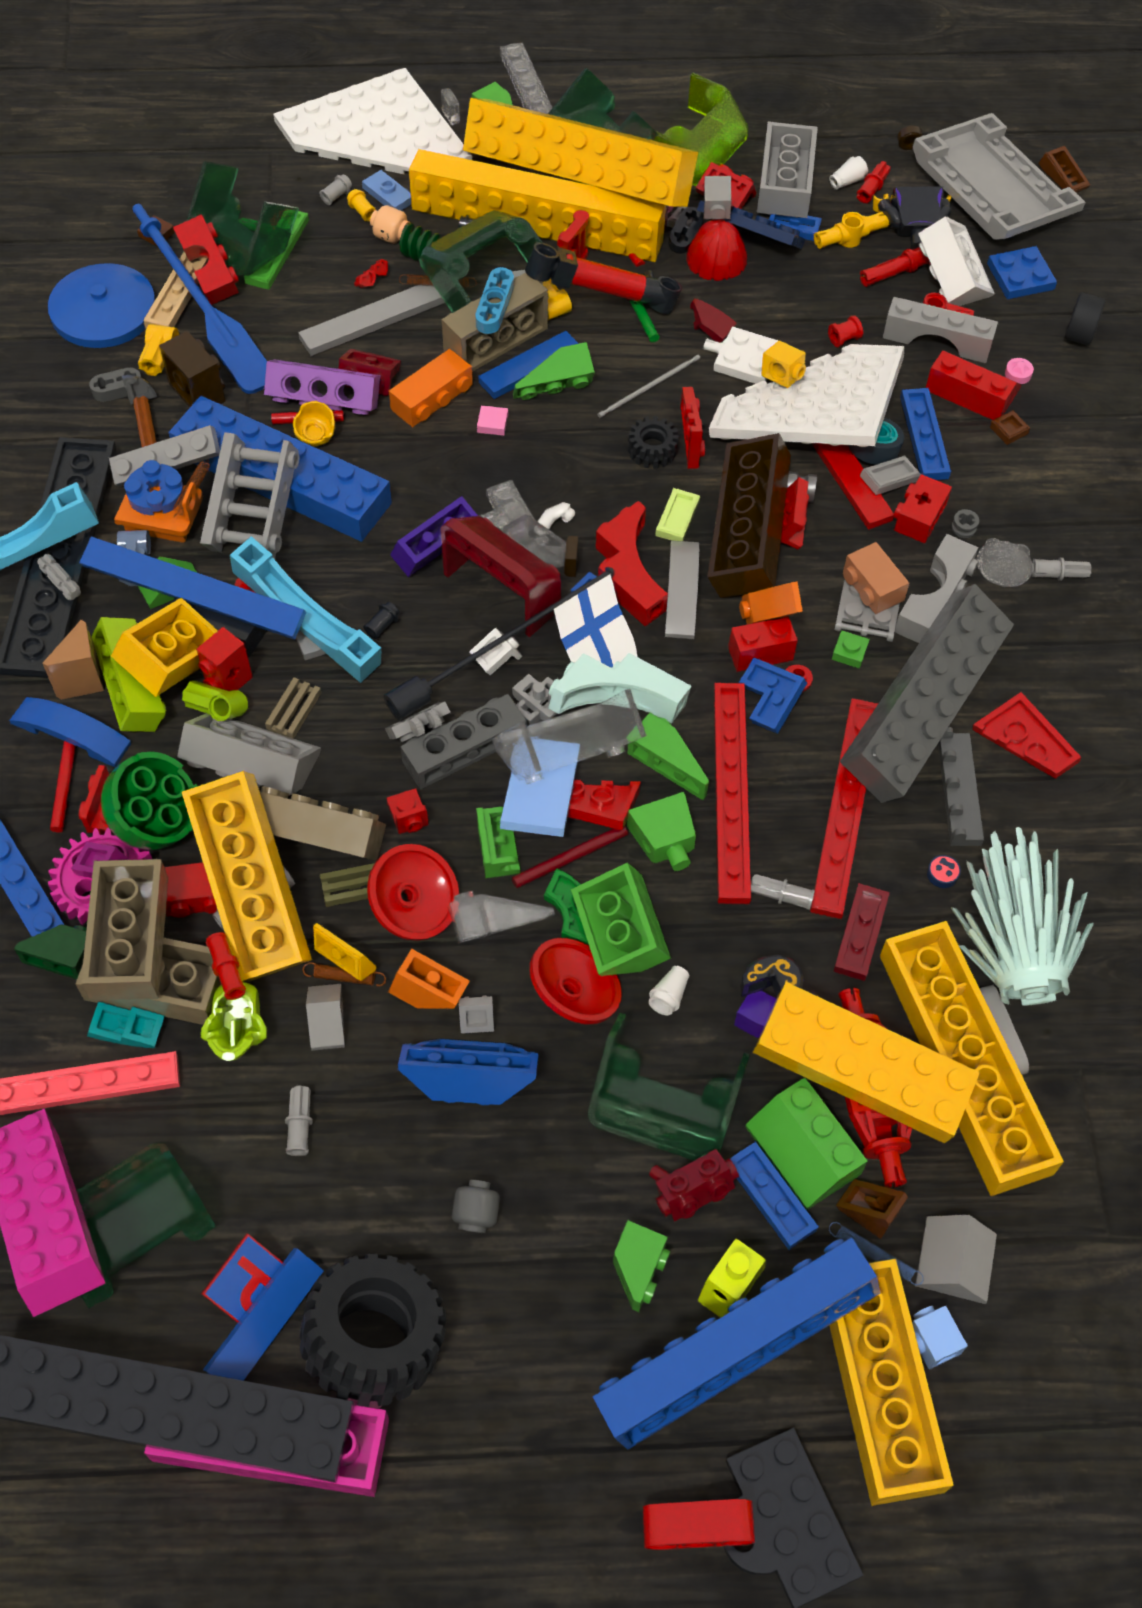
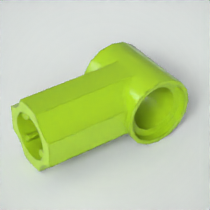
M190 681L183 690L182 701L185 702V707L210 714L217 721L240 717L246 713L248 708L247 698L239 690L227 691L198 681Z

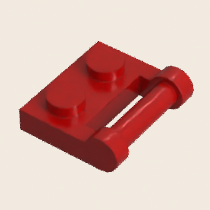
M584 210L576 211L573 214L572 224L566 231L560 233L557 240L558 247L575 251L576 257L587 259L588 248L586 246V226L589 223L588 212Z

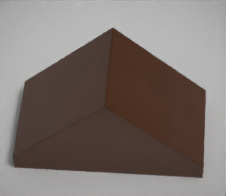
M854 1179L836 1207L872 1234L882 1239L899 1214L908 1196L902 1191Z

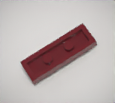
M858 883L833 972L862 981L866 980L890 892Z

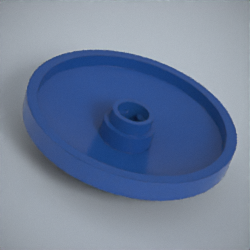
M95 264L77 269L57 283L49 296L48 313L54 329L67 341L83 347L107 348L123 344L140 335L146 329L143 320L156 299L152 285L137 270L119 264Z

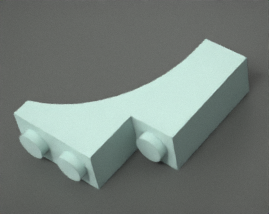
M583 653L576 662L571 661L561 679L557 678L552 683L549 689V695H551L549 709L560 714L568 709L586 704H619L652 713L672 724L686 705L691 685L630 653L621 662L616 661L612 668Z

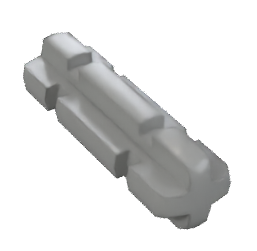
M49 554L40 557L37 561L39 568L44 574H48L47 577L60 591H63L62 594L68 600H74L76 597H79L81 594L79 586L74 580H71L68 573L58 563H55L56 560Z

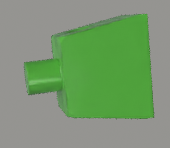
M684 792L628 810L627 827L651 862L658 863L668 859L674 871L683 870L690 865L691 862L687 853L694 849L696 834Z

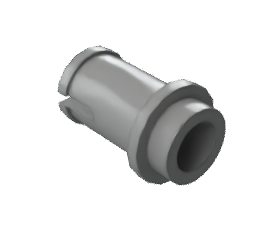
M337 175L335 181L319 192L320 197L324 203L331 205L341 195L350 193L352 183L346 175Z

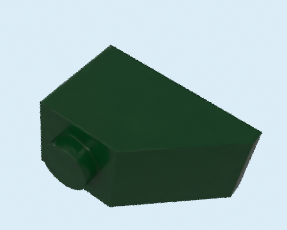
M61 924L17 943L14 950L24 964L77 980L83 965L87 928L80 925L70 927Z

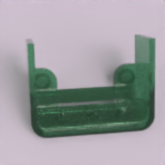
M204 161L186 221L202 214L206 224L212 222L218 235L214 241L217 246L222 244L229 258L224 261L227 268L232 266L237 275L250 276L286 250L299 208L264 201L255 232H252L238 222L241 205L239 199L231 194L239 169L235 166Z
M493 210L423 249L419 259L420 265L452 313L472 302L459 283V280L463 279L469 271L467 257L507 236L515 244L525 261L528 262L534 244L542 243V241L527 220L502 211Z
M619 1013L605 1044L588 1109L590 1122L598 1129L694 1161L715 1149L720 1153L750 1054H743L734 1081L725 1078H714L706 1084L703 1095L700 1096L638 1075L641 1066L639 1055L632 1048L619 1044L626 1014Z

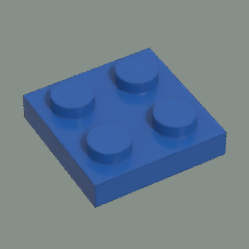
M1037 246L991 255L988 258L987 265L1006 299L1055 290L1057 281Z

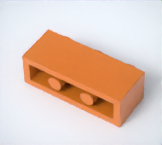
M448 349L389 390L391 410L413 428L421 421H425L439 408L446 406L456 396L466 392L473 385L472 366L454 351Z

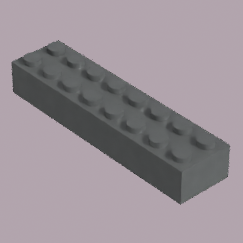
M976 584L959 590L950 596L840 760V763L881 803L903 797L1014 626Z

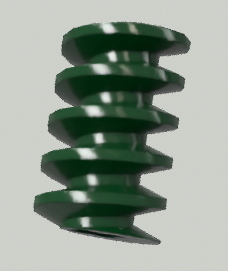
M411 222L407 223L402 231L399 245L403 256L410 257L415 261L419 260L422 264H428L432 268L437 267L440 271L448 270L454 263L457 254V242L450 244L448 237L445 236L441 239L440 234L435 233L432 235V231H423L421 226L415 228Z

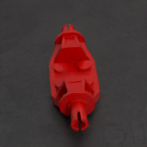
M850 988L839 993L843 1009L886 1028L881 1024L880 1018L877 1015L864 1013L859 989L853 988V994H851ZM845 1097L849 1117L864 1145L863 1155L868 1159H879L884 1186L891 1188L892 1183H894V1187L906 1184L907 1179L904 1175L900 1154L911 1148V1141L909 1139L912 1128ZM898 1123L897 1137H892L891 1126Z

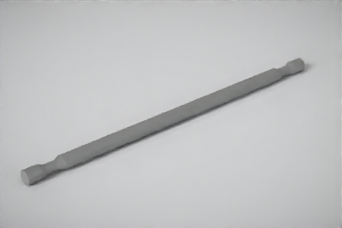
M697 354L691 360L685 361L609 406L608 409L597 413L598 417L605 416L606 413L612 412L683 370L691 363L698 361L700 356Z

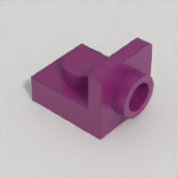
M86 842L71 869L78 876L92 878L94 861L129 859L115 846Z

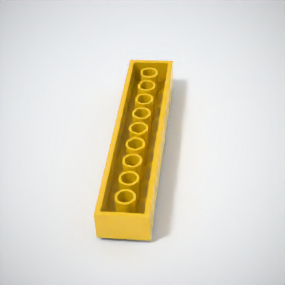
M470 98L463 151L671 207H688L698 152L489 99Z
M418 149L409 168L412 210L460 220L461 216L466 217V215H470V218L492 222L491 227L555 241L558 240L560 233L566 231L572 224L573 214L578 210H584L589 214V223L586 226L587 248L624 256L634 253L640 259L656 262L663 243L666 205L601 187Z

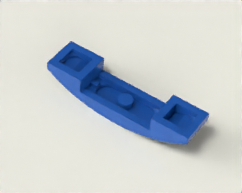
M26 697L9 720L11 724L36 735L39 731H42L85 749L89 757L115 768L131 746L129 739L104 723L75 709L45 699Z

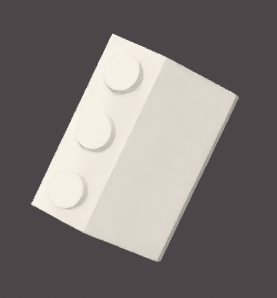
M945 216L918 233L922 241L920 248L931 262V266H929L930 272L939 281L941 286L939 292L947 299V303L962 306L995 295L966 226Z

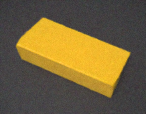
M318 923L314 925V950L360 981L377 969L361 952Z

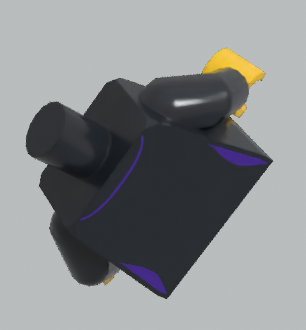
M943 186L894 187L890 201L888 200V194H884L883 199L873 196V210L876 212L882 211L887 216L890 225L896 229L899 237H911V247L916 249L920 247L922 242L918 233L943 217H949L951 214V196L948 195L947 198H942Z

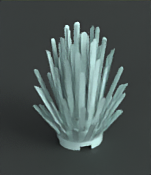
M1017 827L1018 845L1015 847L1016 855H1014L1011 844H1006L1004 847L1007 866L1004 864L1001 842L995 831L991 834L992 847L989 848V853L988 850L982 848L983 862L989 885L984 871L980 869L979 874L975 873L973 865L968 861L966 862L974 887L971 895L993 940L998 958L972 915L965 913V917L968 920L967 923L958 909L952 907L951 909L983 955V958L976 950H968L964 945H959V948L999 988L1001 1001L1009 1005V999H1021L1022 1006L1056 1001L1055 994L1061 991L1065 995L1070 993L1068 977L1094 923L1087 924L1080 938L1081 932H1076L1088 892L1082 894L1081 899L1075 903L1070 920L1069 907L1074 885L1072 878L1067 882L1063 909L1060 911L1058 920V849L1053 853V881L1052 862L1048 860L1045 865L1044 900L1041 855L1039 853L1036 831L1033 832L1031 836L1032 842L1029 843L1028 848L1022 829Z

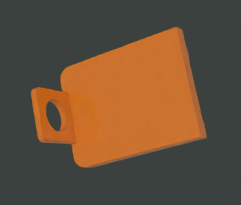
M190 482L186 488L187 491L184 492L185 496L181 503L184 510L182 515H179L182 510L181 508L180 510L175 508V511L172 510L164 514L163 510L153 512L154 515L141 514L130 506L128 497L125 494L115 516V523L123 525L126 531L148 530L151 537L184 543L203 500L202 491L199 488L196 489L194 482ZM156 486L150 488L149 492H152L153 490L159 491L161 489L160 487Z

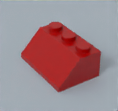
M942 351L930 369L926 388H929L932 394L991 420H995L1004 415L1022 384L949 352Z

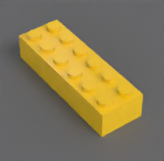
M241 771L183 791V799L224 932L227 936L232 955L236 956L239 961L238 971L242 982L252 981L311 961L310 951L254 774Z
M785 982L753 1053L942 1143H946L955 1136L980 1073L788 982Z
M896 1259L869 1263L877 1275L881 1294L829 1325L871 1506L943 1494L954 1486Z

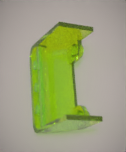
M692 73L690 76L688 108L705 115V117L692 131L682 126H674L662 134L642 124L639 128V137L698 152L692 185L697 186L711 162L719 166L724 164L746 141L748 125L726 87L696 73Z

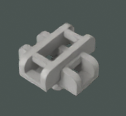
M528 674L512 688L513 696L519 701L516 706L527 720L529 727H533L541 719L549 724L553 720V716L557 714L549 709L551 700L549 689L554 682L549 677L542 682H538ZM528 688L531 689L528 694L525 692ZM530 708L534 712L530 713L527 709Z

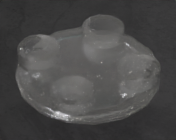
M996 538L988 539L979 550L976 558L979 561L977 567L982 575L990 582L1002 587H1016L1024 584L1030 578L1033 570L1032 561L1029 557L1030 549L1026 545H1016L1008 541H999Z

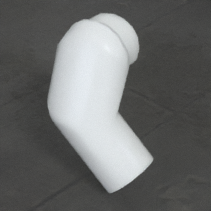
M565 502L545 510L535 524V530L540 534H546L558 518L561 517L564 522L570 521L575 515V510L570 508V504Z

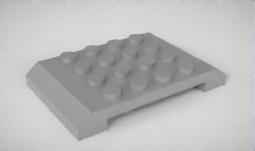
M993 113L916 138L914 141L913 150L917 163L940 186H943V189L993 239H1006L1083 210L1086 203L1070 187L1062 190L1058 188L1004 136L1007 126Z

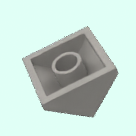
M970 1215L928 1216L925 1221L917 1270L919 1272H917L915 1284L920 1285L915 1286L986 1304L997 1234Z

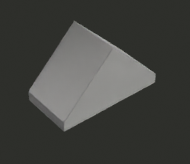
M333 984L308 987L306 1010L311 1050L344 1048L342 985Z

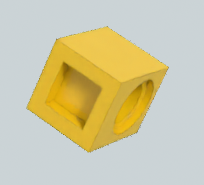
M779 340L763 353L761 376L786 388L790 387L805 374L806 353Z

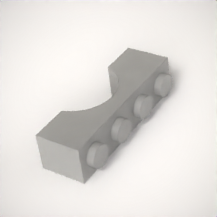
M893 297L883 338L909 344L913 339L921 335H938L950 340L958 349L960 357L986 363L998 321Z
M946 534L934 555L930 572L938 579L941 588L936 592L926 595L911 594L898 616L895 633L920 643L950 596L964 589L967 584L966 576L972 577L979 563L975 559L979 547Z

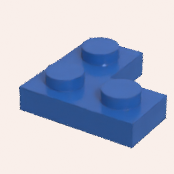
M757 658L752 659L739 683H745V689L762 695L749 718L751 722L777 734L807 685L805 678Z

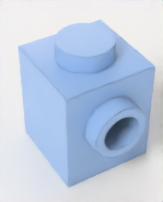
M929 1306L913 1315L915 1320L912 1324L919 1352L929 1370L961 1355L968 1347L946 1306L934 1310L933 1306Z

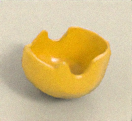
M318 401L302 404L299 412L293 419V431L296 438L313 447L328 443L335 431L333 411L325 403Z

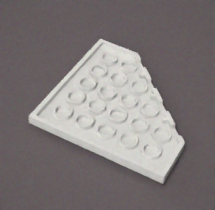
M406 68L395 70L383 76L375 77L363 83L352 85L343 90L273 114L275 123L296 152L314 151L318 152L319 157L334 160L343 157L351 159L352 164L367 167L376 164L385 166L386 171L405 174L406 171H409L418 149L472 160L470 152L463 151L464 144Z
M850 344L843 347L842 353L831 357L830 354H826L810 361V366L806 367L804 376L788 388L774 381L768 384L766 381H761L745 388L746 393L737 397H734L732 394L727 395L721 399L710 424V438H720L723 440L752 439L780 433L784 442H801L803 444L824 443L833 446L840 444L857 445L859 447L875 446L904 358V346Z

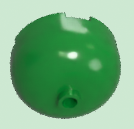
M141 752L123 761L109 774L102 788L101 809L106 824L121 841L138 849L158 850L173 845L193 830L182 792L198 786L197 784L193 785L179 761L163 753Z

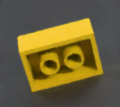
M180 598L122 632L111 657L150 693L157 697L200 669L198 666L200 661L196 649L218 630L185 600Z

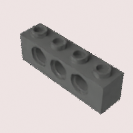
M509 694L500 698H493L484 706L474 711L464 712L459 718L447 724H442L421 737H414L401 746L402 762L421 790L519 741V738L527 737V720ZM440 751L438 754H432L431 752Z

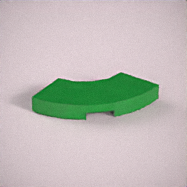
M556 868L544 894V900L554 905L562 916L563 927L561 937L577 940L589 946L571 889L581 884L569 874Z

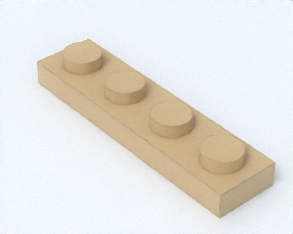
M183 252L180 261L198 285L199 281L194 271L203 268L209 259L199 257L189 262L185 252ZM174 269L143 320L145 328L150 323L174 327L192 297Z

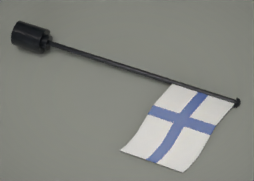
M606 567L604 573L427 682L424 678L419 679L417 676H413L384 694V700L389 710L397 720L401 721L431 702L432 686L552 611L560 641L570 662H576L584 653L612 668L616 661L621 662L628 653L637 657L634 638L617 602L612 577L615 574L614 569Z

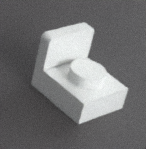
M497 628L493 629L469 652L471 654L477 652L504 634ZM512 636L478 657L476 661L486 673L491 675L511 656L517 660L522 657L521 653L516 649L520 644Z

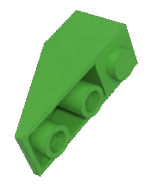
M587 342L560 347L515 384L513 398L528 400L540 393L556 394L564 388L574 387L575 389H580L592 383L595 371Z

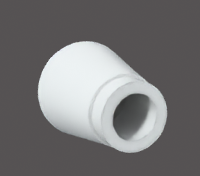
M860 156L850 157L829 177L832 187L837 190L863 180L868 173L867 164Z
M673 966L650 991L649 1005L657 1013L671 1015L672 1012L679 1009L687 980L689 979V973L684 968Z

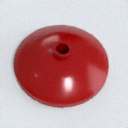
M417 844L396 846L381 855L370 871L367 883L370 907L379 923L395 936L416 941L429 939L445 930L454 919L459 904L458 883L449 864L432 849ZM402 892H404V893L407 894V896H408V901H407V902L402 899V897H401V893H402Z
M554 938L541 944L533 954L530 961V977L533 986L542 1001L559 1016L580 1024H598L609 1019L619 1007L621 1002V985L617 974L606 976L598 974L588 945L573 939Z

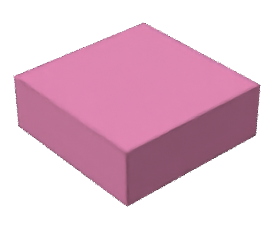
M481 406L477 433L504 436L508 419V408Z

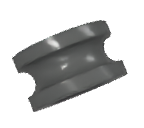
M968 509L958 511L954 516L951 526L953 533L961 538L972 537L976 533L979 517L975 512Z

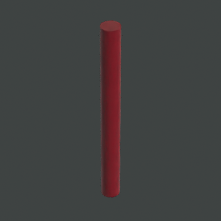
M625 826L623 831L614 828L511 877L512 882L516 888L524 886L555 871L556 868L559 869L627 836L628 831Z

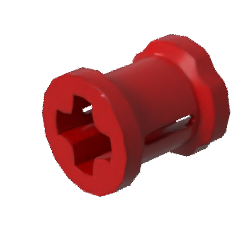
M853 315L841 324H830L828 326L829 339L835 347H840L845 341L853 338L855 340L862 338L863 327L858 317Z

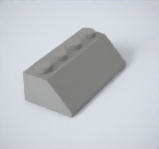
M206 713L184 722L177 758L188 761L187 764L192 767H207L216 770L215 773L222 777H227L241 771L252 773L255 776L258 787L265 786L289 793L288 796H290L292 793L303 788L320 755L321 747L235 719L217 721L210 714Z

